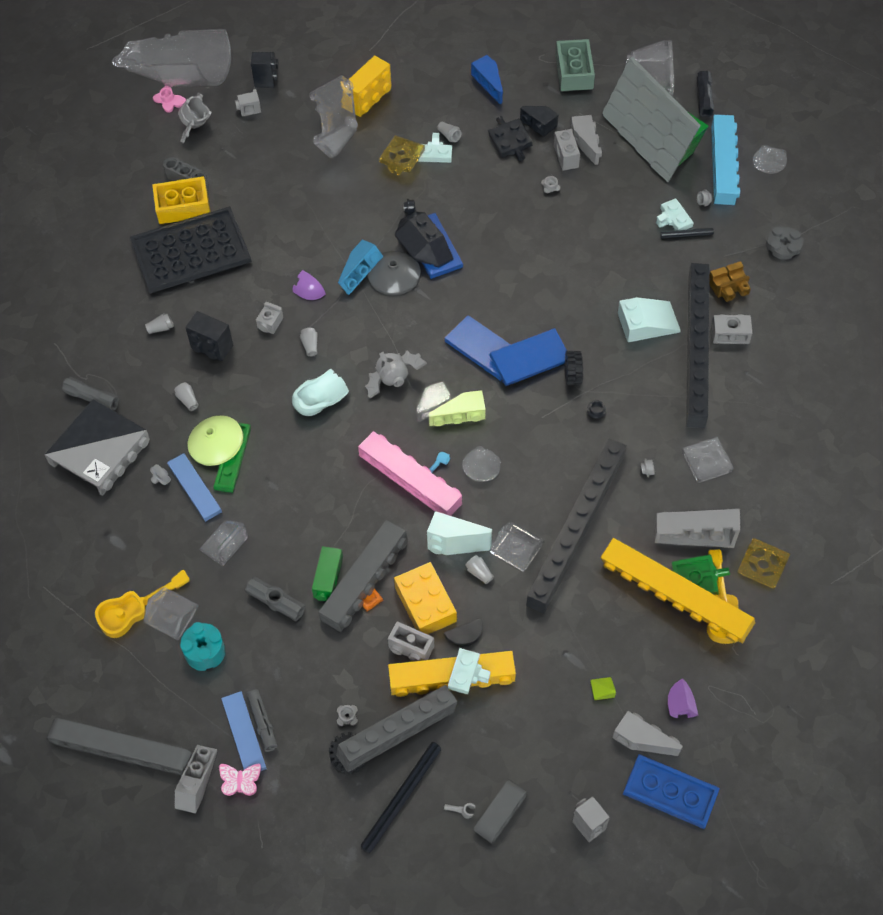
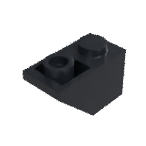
M522 106L520 108V120L543 137L558 126L559 114L547 106Z

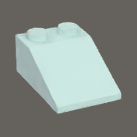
M637 297L619 302L618 316L627 342L680 332V327L670 301Z
M435 511L427 530L428 549L435 554L444 555L489 551L492 544V529Z

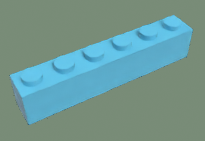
M714 115L712 120L714 204L735 205L736 198L740 197V188L737 187L740 178L739 174H737L739 161H736V158H738V148H735L738 136L735 135L737 123L734 122V115Z

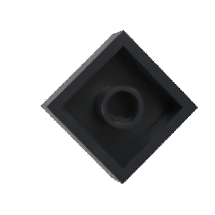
M196 311L185 327L191 348L195 352L206 354L211 359L223 361L233 347L229 324L199 311Z

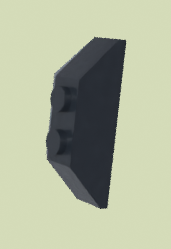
M414 212L400 220L395 237L414 260L434 265L437 268L454 260L444 235L425 212Z

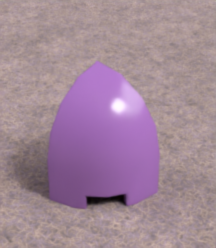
M304 270L298 275L300 280L297 286L293 285V292L306 300H316L326 295L322 285L313 276Z
M684 679L676 682L668 695L670 716L678 718L679 714H687L688 718L698 716L693 693Z

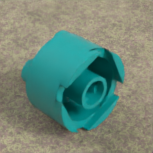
M196 622L185 631L181 638L180 647L188 664L196 670L205 671L212 667L215 668L224 659L225 645L221 633L211 624Z

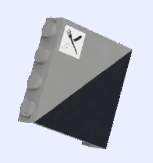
M93 399L44 455L50 465L56 467L58 464L96 486L100 495L103 496L106 491L112 488L116 479L124 474L127 466L135 461L137 454L148 445L150 438L146 429Z

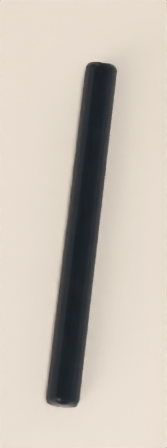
M432 742L362 842L361 848L365 852H372L440 753L441 747L437 743Z

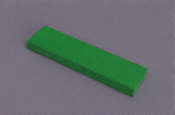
M238 423L243 431L242 445L234 457L220 464L214 483V490L233 493L251 431V424Z

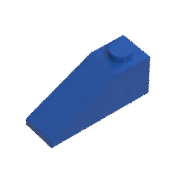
M486 55L472 62L471 75L499 104H502L503 90L495 60Z

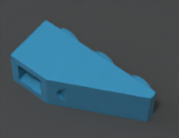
M362 239L351 251L338 281V284L348 295L382 259L383 255L374 244Z

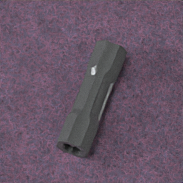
M73 377L66 378L63 382L62 390L64 393L80 397L89 402L94 399L114 411L118 406L119 397L112 393L91 387Z

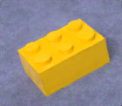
M374 55L343 84L344 102L347 110L361 117L385 93L390 91L392 86L390 64Z
M204 176L152 184L155 210L159 224L183 221L210 212Z
M431 562L394 577L395 589L416 630L428 635L457 622V612Z

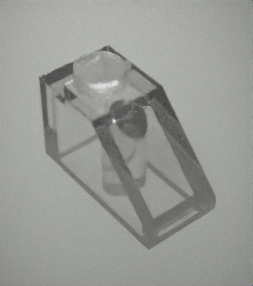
M443 381L431 384L425 388L417 407L418 422L428 419L431 411L452 400Z

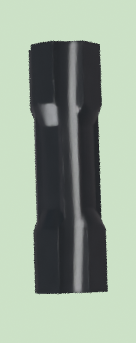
M700 71L697 73L699 114L702 117H710L714 111L711 88L712 76L709 71Z

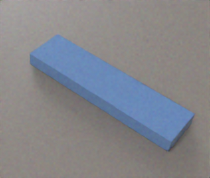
M184 453L167 462L169 468L205 522L222 513L221 508Z
M242 691L221 698L244 770L255 764L261 765V771L266 770L267 768Z

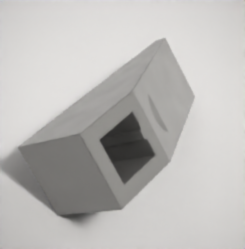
M591 115L571 117L570 129L577 146L595 165H598L599 157H602V149L598 147L599 136L595 134L596 122H593Z
M627 711L613 734L615 740L631 750L679 756L683 747L675 737H668L662 733L659 727L646 723L639 714H632Z
M200 745L196 746L175 789V809L192 813L197 812L207 787L217 755V749Z

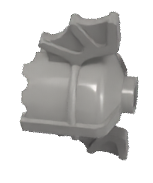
M197 93V96H191L189 99H186L178 111L180 120L187 126L180 140L182 143L189 136L191 128L195 129L202 126L212 113L202 103L203 95Z
M406 351L403 356L400 353H379L380 358L375 367L377 371L369 373L370 380L365 385L368 389V397L372 398L380 393L381 380L388 386L394 385L399 387L403 385L408 375L406 365H410L418 370L427 364L426 361L421 359L419 353L413 355L409 351ZM389 358V359H392L393 361H392V362H387V359Z

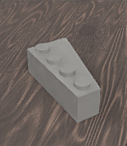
M740 509L657 513L654 543L734 548L740 532Z

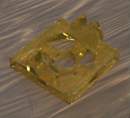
M395 135L380 156L379 162L388 165L391 173L395 171L397 175H400L402 171L410 173L425 151V145ZM404 150L406 154L399 155L398 151ZM390 152L396 154L394 160L390 158ZM406 157L411 159L406 163L400 162L401 159Z
M753 538L738 569V573L775 589L790 553ZM758 550L766 551L765 555L759 558L751 554ZM771 554L777 557L779 567L772 564L770 560ZM766 560L769 563V567L766 569L759 567L758 561ZM749 561L755 564L757 572L752 570ZM769 570L775 573L770 576L762 575L763 572H767Z

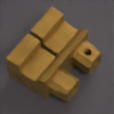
M741 261L728 265L726 268L722 267L710 271V287L718 298L723 297L726 302L733 300L737 291L741 296H746L750 293L751 288L748 284L750 277L745 275L743 271L744 266Z

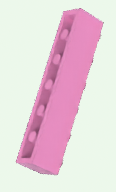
M373 431L358 446L361 458L432 510L452 516L462 505V495L458 489L451 488L443 478L433 475L426 466L422 467L412 456L404 454L397 445L389 443L383 435H378Z

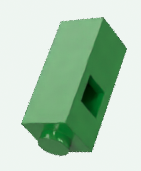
M322 546L312 586L313 598L319 601H327L336 589L343 561L342 549Z

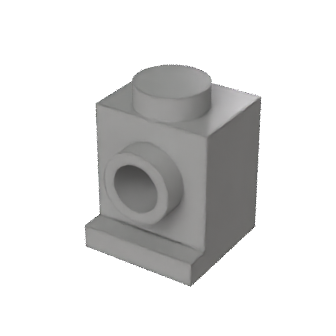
M256 89L251 93L237 95L238 100H235L237 110L241 111L242 116L261 113Z
M265 302L264 308L256 319L257 328L263 332L274 334L284 318L282 307Z

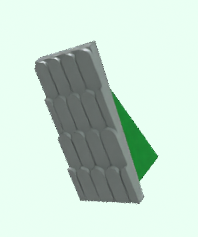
M633 57L626 64L602 113L667 182L670 181L677 167L694 153L708 128L707 124L687 112Z

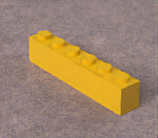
M512 651L480 654L478 664L482 665V669L490 671L489 682L487 684L477 681L476 684L471 683V687L479 686L484 688L491 686V684L509 685L515 682L516 672ZM457 657L388 664L391 695L404 697L409 693L427 694L429 691H435L444 685L448 687Z

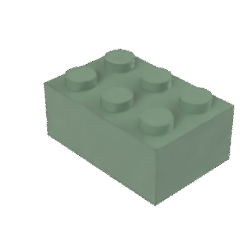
M589 39L556 41L555 57L560 90L593 89L595 73Z

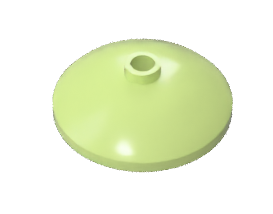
M221 415L209 417L192 430L188 439V451L192 458L202 465L215 466L225 463L239 451L243 442V431L238 422L231 417Z

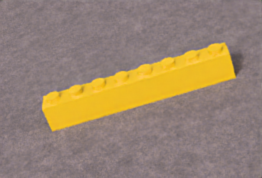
M615 538L611 540L601 556L604 563L603 566L612 572L616 570L621 573L620 576L625 580L637 582V586L644 591L651 590L658 599L664 602L665 600L672 602V606L681 612L685 610L691 613L689 615L691 618L698 622L703 620L715 632L722 631L726 634L725 637L734 643L739 641L743 644L755 624L754 617Z

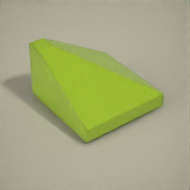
M611 677L590 680L594 700L615 698L616 690Z

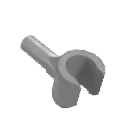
M467 803L464 807L448 804L444 806V810L462 813V816L466 819L474 815L466 812V808L475 809V805L472 803Z

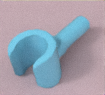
M440 452L435 463L429 468L431 473L440 463L447 465L450 455Z

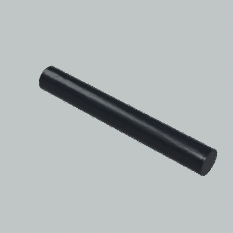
M714 229L661 231L660 236L661 238L713 235Z

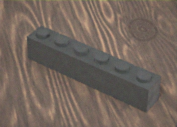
M387 520L383 523L318 613L322 622L340 632L344 627L349 626L354 613L362 608L363 599L367 595L370 596L377 581L384 577L388 566L395 562L398 552L406 547L408 542L406 530Z
M444 685L338 744L336 756L346 771L349 772L454 713L457 700L448 687Z

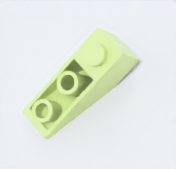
M482 390L462 393L429 413V426H442L451 423L460 424L467 421L477 422L485 419V404Z

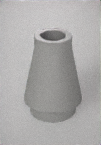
M443 121L437 126L438 131L449 142H457L461 138L462 132L459 127Z
M163 313L145 324L148 333L151 334L168 331L174 327L169 313Z
M314 328L301 330L300 339L307 356L317 355L318 333L315 332Z
M184 382L174 389L175 396L189 411H193L199 406L191 385Z
M475 555L465 565L468 568V572L485 584H488L494 578L482 557L479 558Z

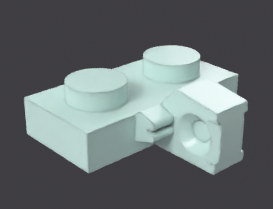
M433 133L432 142L428 141V144L418 145V162L451 163L452 145H443V142H439V133Z
M676 198L661 204L662 214L657 216L656 221L659 228L668 224L672 225L675 230H687L693 227L694 222Z
M462 648L459 649L448 683V689L468 694L471 683L476 684L477 681L488 684L490 671L482 669V665L478 664L479 653Z

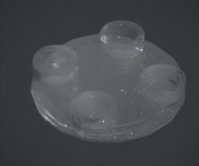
M762 145L760 150L754 154V166L763 173H778L787 164V153L782 149L779 150L768 145Z
M481 446L475 447L463 460V469L466 475L478 482L493 480L501 469V459L493 452Z

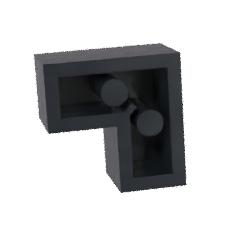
M252 52L251 69L255 88H274V83L278 80L276 69L279 68L278 59H275L274 52Z

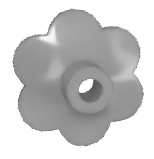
M157 464L150 468L153 474L151 478L152 483L157 484L160 482L162 485H166L171 481L168 472Z

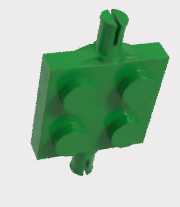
M711 554L672 562L673 572L714 595L719 594L718 577L730 576L729 567L716 569Z

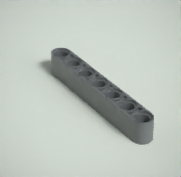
M59 718L53 720L46 740L56 745L183 775L192 755L190 751L183 748Z

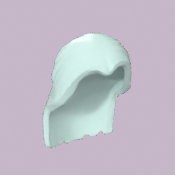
M329 369L318 378L305 381L295 390L292 396L293 407L297 412L305 416H313L320 413L324 408L334 405L347 395L349 390L346 383L336 373L333 374L334 371L332 369Z

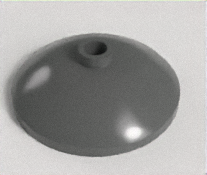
M388 251L382 253V259L367 274L371 286L376 291L391 296L402 295L411 291L420 279V266L418 262L405 252Z

